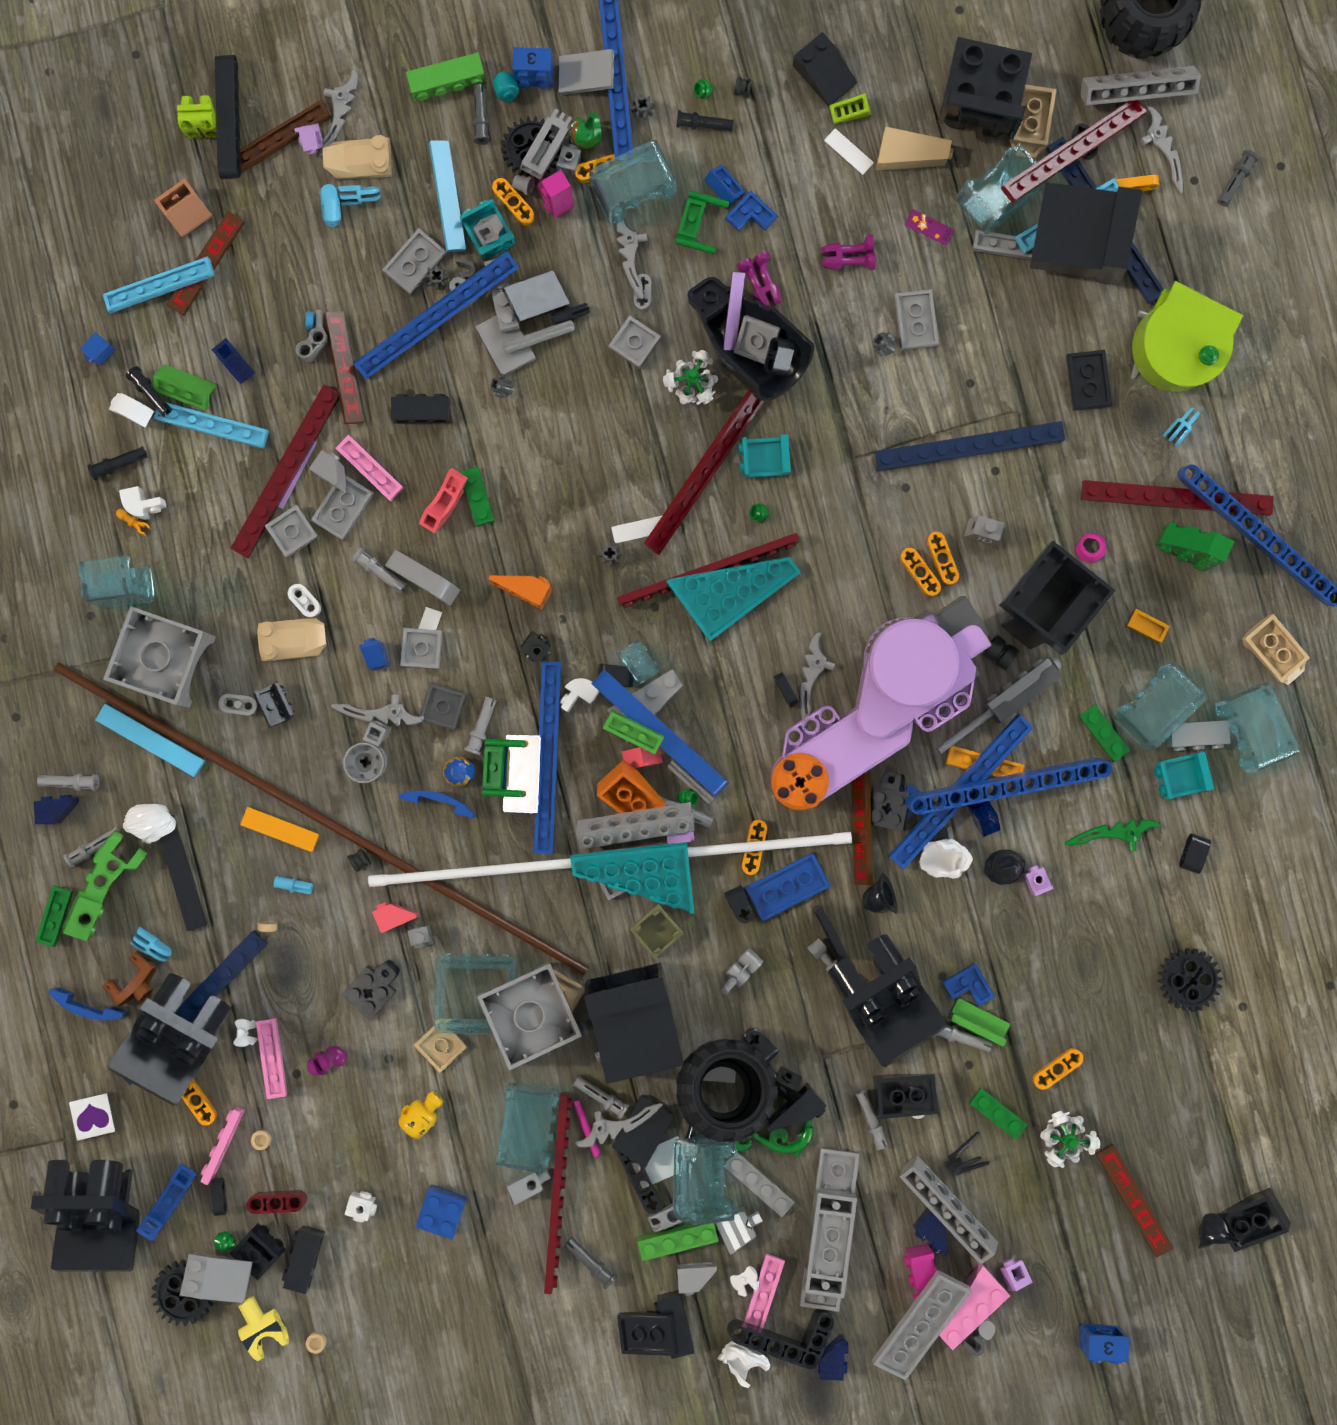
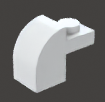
M117 393L112 399L109 408L112 412L143 427H146L154 412L142 403L122 393Z
M138 486L119 490L124 509L139 519L148 520L150 519L149 513H159L161 509L167 508L165 500L160 497L146 500L144 490Z
M583 678L574 679L565 686L570 691V694L566 693L560 703L563 705L561 708L569 713L578 697L592 705L600 692L591 684L592 681Z

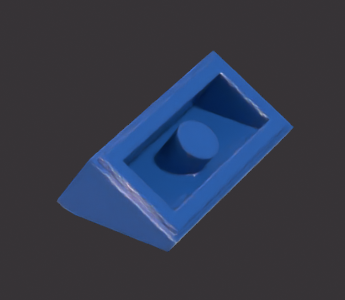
M723 165L709 171L705 178L706 183L720 199L729 201V206L746 193Z

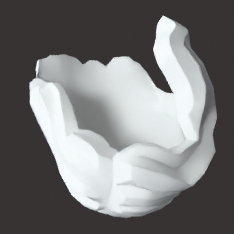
M162 804L136 805L128 810L123 823V828L127 833L142 839L144 843L159 840L161 837L171 833L176 826L175 819L170 815L167 807Z
M944 839L928 842L922 849L923 852L921 853L919 863L921 869L933 877H949L954 879L959 878L962 872L969 868L973 858L968 850L957 841Z
M733 1341L725 1345V1348L722 1349V1354L717 1358L729 1365V1369L737 1378L738 1383L746 1388L750 1387V1384L746 1382V1377L752 1367L760 1366L766 1372L770 1368L769 1360L764 1354L738 1345Z

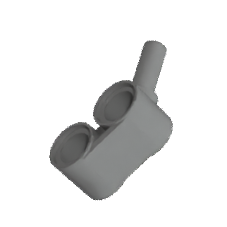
M315 310V328L310 331L309 337L305 341L298 343L296 346L297 355L305 363L313 362L329 345L328 336L323 328L322 310ZM323 336L322 341L315 342L316 337ZM305 349H310L308 355H302Z
M748 948L724 974L728 977L727 983L721 989L724 995H727L734 985L738 988L741 987L750 977V973H754L764 962L751 948Z

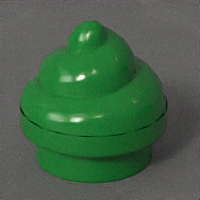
M700 79L694 84V94L701 99L708 98L714 89L706 79Z
M1208 345L1199 351V360L1204 365H1212L1219 358V352L1214 346Z
M758 503L752 505L749 515L755 522L760 523L767 519L770 513L764 504Z
M690 788L684 789L677 795L680 803L691 802L692 807L698 801L697 792Z
M227 1231L219 1232L214 1240L215 1248L221 1252L231 1249L236 1244L232 1234Z

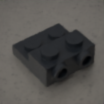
M257 1223L229 1254L234 1259L253 1262L250 1274L258 1281L284 1253L286 1248L283 1247L282 1240L275 1239L269 1233L267 1226Z

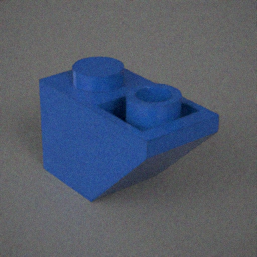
M375 638L364 640V644L359 645L369 670L373 671L390 666L384 643L375 640Z

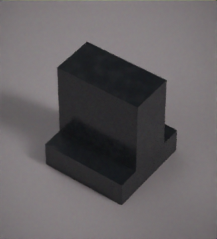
M1046 182L1030 268L1095 277L1097 282L1120 285L1128 268L1142 190L1118 187L1116 192Z
M1051 541L999 604L1001 608L1009 613L1001 627L1030 650L1043 643H1047L1062 655L1067 653L1116 590L1056 542Z
M661 962L586 980L584 998L589 1019L592 1021L606 1084L684 1066L683 1054Z

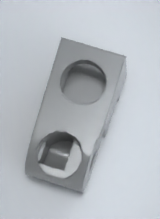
M372 721L366 730L363 740L379 747L382 741L385 742L392 727L384 725L379 721Z
M679 1199L674 1201L673 1204L659 1209L658 1212L651 1213L647 1216L653 1232H658L685 1221L687 1213Z

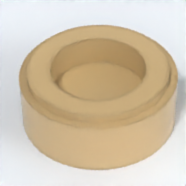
M258 922L257 930L260 932H274L277 930V922Z
M258 1130L251 1137V1145L256 1150L266 1149L272 1141L270 1133L266 1130Z
M321 1332L311 1333L306 1340L307 1350L313 1354L320 1353L326 1346V1337Z

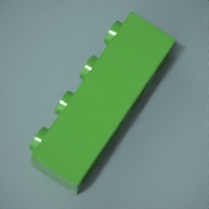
M479 53L406 72L414 101H424L431 96H442L446 92L461 91L465 87L486 82Z
M710 1217L658 1232L640 1235L637 1242L641 1259L645 1261L716 1243L719 1240L714 1218Z

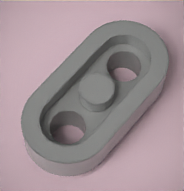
M225 694L219 700L220 709L226 713L251 716L259 708L256 699L250 696ZM230 700L233 701L232 707H228L227 705L228 701ZM248 703L252 704V708L250 710L246 708V705Z

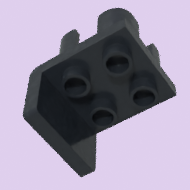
M957 37L938 123L943 124L944 121L948 127L961 130L964 124L984 128L982 134L989 137H997L1005 132L1009 133L1008 139L1013 140L1024 117L1025 107L1021 106L1032 53Z
M884 934L873 939L867 945L875 958L874 965L881 976L866 985L847 958L836 963L828 971V975L842 996V1003L855 1027L880 1065L887 1067L947 1027V1022L921 985L917 967L911 958L904 959L890 937Z
M169 973L153 999L147 998L143 1003L132 1029L111 1059L108 1070L172 1106H176L218 1040L215 1035L230 1013L231 1007L218 997L210 996L192 1024L175 1014L190 987V982L176 974Z
M67 1160L48 1161L43 1196H32L31 1209L44 1215V1224L57 1225L51 1269L57 1272L132 1271L138 1237L136 1230L140 1222V1211L129 1204L133 1170L127 1169L123 1172V1164L118 1161L93 1160L90 1164L89 1173L69 1171L70 1163Z

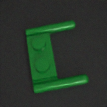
M690 190L675 244L714 254L716 252L715 247L696 242L706 203L728 208L729 201Z
M485 739L484 788L482 795L523 797L522 790L502 789L505 764L504 747H525L526 741Z

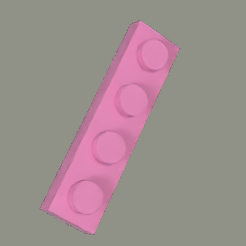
M348 435L336 447V450L390 502L404 489L351 436Z
M277 1018L256 1021L267 1099L285 1097L288 1095Z
M238 1106L228 1113L226 1117L228 1123L225 1128L221 1129L217 1137L219 1139L218 1145L212 1148L209 1154L211 1160L202 1169L201 1175L203 1177L201 1183L208 1185L215 1177L246 1109Z
M766 1253L757 1279L760 1284L758 1290L753 1291L744 1322L764 1328L785 1259Z

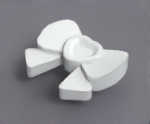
M247 1019L235 1020L237 1037L233 1044L238 1047H245L249 1044L253 1045L258 1039L247 1035L249 1034V1029L256 1028V1022Z
M748 1266L742 1274L730 1277L732 1286L738 1290V1295L747 1296L745 1285L748 1283L755 1291L758 1290L760 1282L756 1281L758 1275L752 1266Z

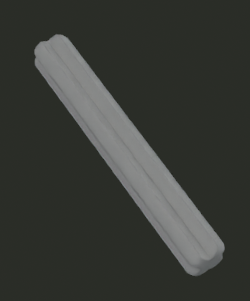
M572 320L505 342L503 343V349L508 354L572 332L575 327Z

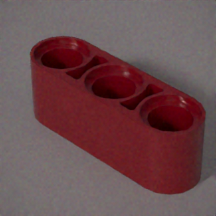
M302 1190L257 1192L248 1199L246 1207L252 1214L297 1212L306 1204L307 1195ZM293 1197L300 1199V1205L293 1203ZM273 1198H278L281 1201V1206H276L273 1203ZM254 1199L260 1200L261 1207L255 1206Z

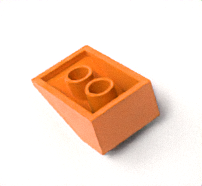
M490 575L488 578L493 585L543 610L553 592L549 580L541 576L536 578L534 576Z
M622 760L597 784V796L620 814L666 806L664 800L644 777L625 760Z

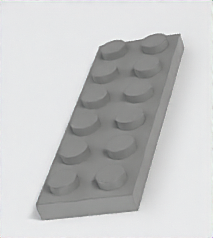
M937 1270L872 1359L873 1365L906 1380L971 1293L970 1286Z

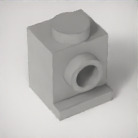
M568 144L567 147L562 146L559 160L556 164L557 172L562 170L563 174L575 177L576 168L581 160V150H578L576 145Z
M493 214L481 219L473 229L483 246L499 239V232L503 225L497 214Z
M430 925L408 930L410 945H414V948L434 944Z

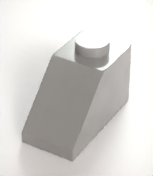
M321 450L309 469L318 477L345 493L344 466L338 461L340 458L332 452L327 454Z
M716 1262L677 1264L679 1293L690 1296L694 1295L695 1292H699L717 1271Z

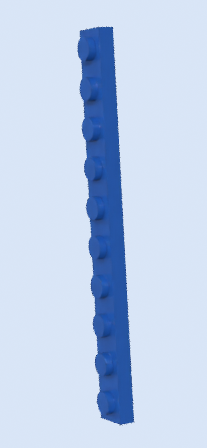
M599 0L604 50L612 49L614 51L613 89H608L615 164L634 162L618 0Z
M504 252L356 360L354 365L365 379L369 378L519 267L509 252Z
M542 661L539 736H544L541 813H535V854H553L561 662Z
M1017 714L952 786L987 779L1033 729V726L1021 714ZM975 789L970 791L969 797L975 792ZM956 792L951 795V801L956 799ZM960 807L926 813L888 856L904 870Z

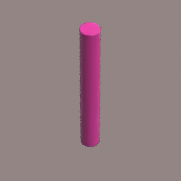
M578 1099L573 1101L572 1104L587 1138L592 1130ZM595 1140L594 1145L590 1146L593 1156L597 1157L601 1153Z

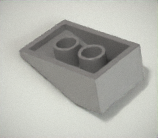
M197 1252L188 1255L180 1296L244 1303L253 1262Z

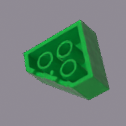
M1169 522L1164 526L1155 544L1160 547L1159 550L1163 553H1171L1177 556L1176 558L1179 561L1189 562L1199 571H1207L1225 562L1235 541L1217 532L1201 533L1202 530L1191 526L1179 528L1177 523Z

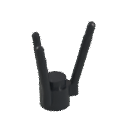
M979 1132L971 1136L954 1153L948 1155L949 1160L945 1163L952 1176L990 1164L989 1161L968 1166L981 1160V1156L966 1162H962L960 1157L956 1158L961 1151L979 1136Z

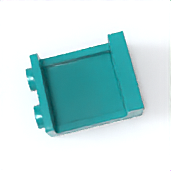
M493 199L482 201L479 206L474 209L465 210L460 216L464 228L483 261L516 244L514 235L507 227ZM497 214L503 225L499 232V239L482 246L473 228L481 219Z
M788 434L780 435L778 438H742V443H739V455L743 454V462H740V473H744V479L790 476Z
M1205 752L1155 762L1154 774L1159 779L1160 786H1158V790L1164 800L1214 789Z

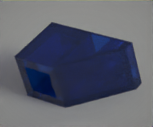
M227 338L211 349L240 384L255 374L254 370Z
M989 801L967 805L974 823L983 837L1001 830L998 815Z
M60 795V799L53 800V796L40 797L41 801H34L35 825L62 823L79 803V798H72V795Z
M926 1208L913 1225L916 1231L915 1235L922 1241L928 1240L931 1243L930 1247L938 1254L942 1252L947 1255L949 1251L946 1227L929 1208Z
M839 1334L825 1347L818 1364L820 1380L844 1381V1374H847L848 1369L847 1361H844L845 1354H848V1341H845L843 1334Z

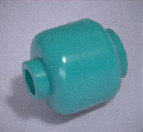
M503 71L496 75L493 80V87L497 98L507 102L514 100L519 94V86L514 79V74Z

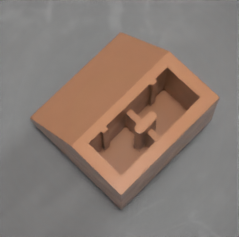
M185 178L154 200L182 238L212 217V214Z

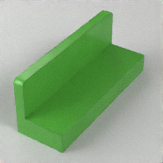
M163 365L153 376V388L158 393L202 410H206L209 407L210 394L216 388V384L168 365Z
M611 710L608 718L603 723V729L653 754H656L664 739V735L614 710Z
M957 998L948 1019L1004 1047L1007 1041L1004 1036L1010 1024Z

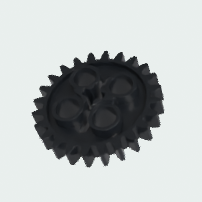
M527 116V122L520 118L519 125L513 122V129L507 127L509 134H503L505 140L501 141L503 146L501 152L504 154L503 160L507 161V167L512 166L513 173L518 170L520 176L523 173L526 174V177L530 176L529 173L520 169L522 159L526 156L535 140L533 135L539 133L545 123L544 119L538 122L535 116L534 120L531 121L529 116ZM549 130L544 139L547 142L550 141V144L553 142V140L549 138V135L552 133V130ZM518 140L524 141V143L521 145L515 144ZM560 148L550 164L552 168H556V164L554 161L558 162L559 160L558 155H560L561 153ZM548 167L546 172L550 174V168Z
M1185 948V953L1178 949V955L1170 953L1172 959L1165 958L1168 964L1160 965L1164 972H1158L1159 975L1163 976V979L1157 980V982L1163 983L1159 990L1166 991L1163 997L1169 998V1004L1175 1003L1174 1007L1177 1009L1181 1007L1183 1011H1187L1189 1007L1190 1011L1195 1012V1006L1198 1010L1202 1011V1004L1210 1007L1208 1001L1215 1002L1216 1000L1213 995H1220L1216 989L1222 988L1218 981L1223 980V978L1217 976L1221 970L1215 969L1218 963L1211 962L1212 956L1208 955L1205 957L1206 952L1201 951L1199 953L1198 949H1193L1192 953L1190 948ZM1191 961L1192 969L1187 971L1186 964ZM1203 974L1207 976V981L1204 984L1200 981ZM1175 976L1180 978V982L1177 985L1173 984ZM1189 976L1191 977L1192 983H1189ZM1193 989L1194 996L1189 999L1188 991Z
M184 1259L179 1264L177 1261H174L172 1267L168 1264L165 1267V1271L162 1270L158 1273L160 1277L154 1280L157 1284L152 1287V1290L157 1292L151 1295L152 1298H157L153 1306L159 1305L160 1307L156 1312L162 1311L164 1313L162 1319L168 1316L169 1324L176 1320V1326L181 1321H183L184 1326L189 1323V1320L192 1325L197 1319L201 1321L204 1318L203 1314L207 1315L210 1312L208 1308L214 1306V1303L211 1302L213 1300L180 1296L186 1269ZM173 1277L180 1280V1285L174 1283ZM169 1297L175 1298L176 1304H172ZM188 1300L193 1301L196 1307H190L188 1304Z

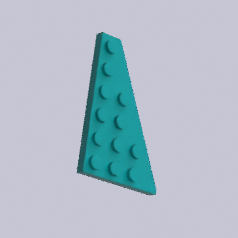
M783 557L671 578L666 583L706 638L711 641L801 572L790 557Z
M687 842L570 855L572 874L575 877L586 878L594 883L596 881L608 885L612 889L622 892L626 891L634 896H643L650 901L669 905L671 908L689 911L690 914L694 913Z

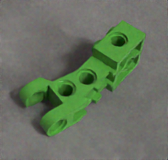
M114 830L95 853L93 858L95 866L92 872L88 871L85 876V881H88L85 889H80L63 925V934L87 941L88 937L92 938L96 929V918L100 919L103 914L102 902L110 884L124 869L135 870L146 857L147 852L138 847L137 852L129 861H123L112 853L123 838L122 834ZM115 860L118 862V866L115 869H109L107 863ZM97 876H104L106 878L105 883L102 885L95 884L94 880ZM82 914L89 915L85 920L79 918Z

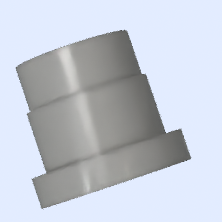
M516 175L513 179L512 187L523 192L524 195L530 196L534 189L535 179L532 176Z

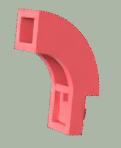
M451 468L437 496L425 508L419 524L435 534L458 504L468 478Z

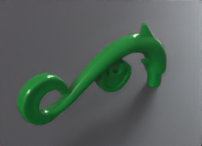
M812 1120L804 1122L802 1131L797 1134V1137L800 1138L789 1145H782L777 1142L778 1138H781L783 1143L787 1141L788 1132L785 1128L771 1131L769 1140L758 1133L750 1136L772 1151L782 1154L796 1153V1157H799L800 1153L810 1143L814 1127L812 1126ZM749 1139L746 1143H740L739 1141L730 1142V1144L736 1151L745 1152L751 1147L752 1140Z

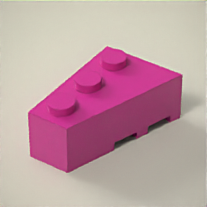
M562 170L542 180L536 186L542 196L548 214L552 213L554 218L574 207L571 185Z
M928 1243L905 1248L906 1255L903 1256L906 1268L909 1267L911 1272L908 1275L910 1286L915 1289L916 1294L912 1295L914 1301L937 1271L933 1261L935 1259L934 1253Z

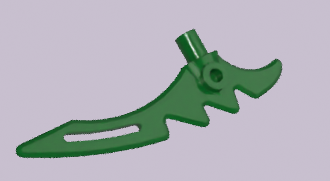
M1132 819L1123 827L1122 822L1119 821L1110 830H1108L1107 825L1087 830L1066 841L1065 845H1082L1096 838L1111 837L1124 842L1128 841L1129 851H1137L1136 841H1139L1142 833L1149 828H1160L1161 825L1153 820H1141L1139 825L1136 826L1135 821ZM1098 831L1100 832L1099 834L1090 836L1080 842L1078 841L1080 838L1084 836H1087Z

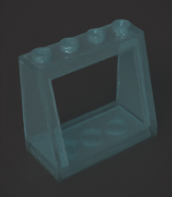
M450 953L437 956L435 1033L492 1034L486 1019H444L445 970L503 969L508 970V982L515 979L516 957H512L510 954H502L500 957H492L493 955L482 954L481 957H473V954L453 956Z

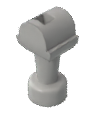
M819 938L807 947L817 960L821 959L827 965V972L839 962L837 959L833 961L827 953L825 944Z

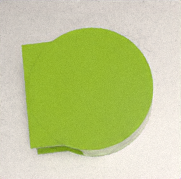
M1175 281L1168 290L1163 288L1154 309L1146 314L1136 328L1132 342L1135 365L1147 382L1164 391L1182 392L1207 383L1218 376L1228 364L1233 351V336L1244 315ZM1208 345L1216 347L1219 352L1218 360L1212 365H1204L1199 360V351Z

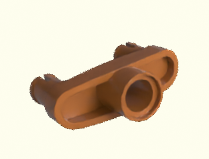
M138 950L132 954L133 956L129 957V960L139 969V973L123 990L113 979H109L102 986L118 1007L126 1004L134 997L139 1002H143L153 992L148 983L155 974L157 967L151 961L148 962Z

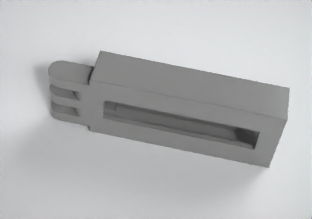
M558 109L554 110L550 118L547 117L521 163L520 169L539 180H542L565 140L569 130L568 126L573 119L569 116L566 122L563 121L566 116L563 112L558 118ZM549 130H552V133L549 135V138L553 140L551 144L550 141L544 140Z

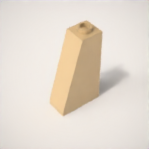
M885 127L876 170L945 166L947 160H951L954 148H951L952 140Z

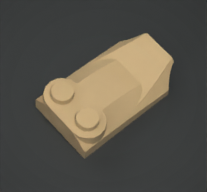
M1025 85L1021 106L1025 107L1023 121L1014 139H1009L1014 155L1036 158L1047 147L1057 89Z
M376 135L372 139L339 141L322 147L323 167L336 180L392 177L389 138Z
M1270 614L1262 619L1242 638L1244 646L1256 655L1279 683L1289 685L1305 671L1306 661L1310 657L1274 614Z
M317 618L258 623V645L263 662L320 656L322 649L327 646L325 625Z

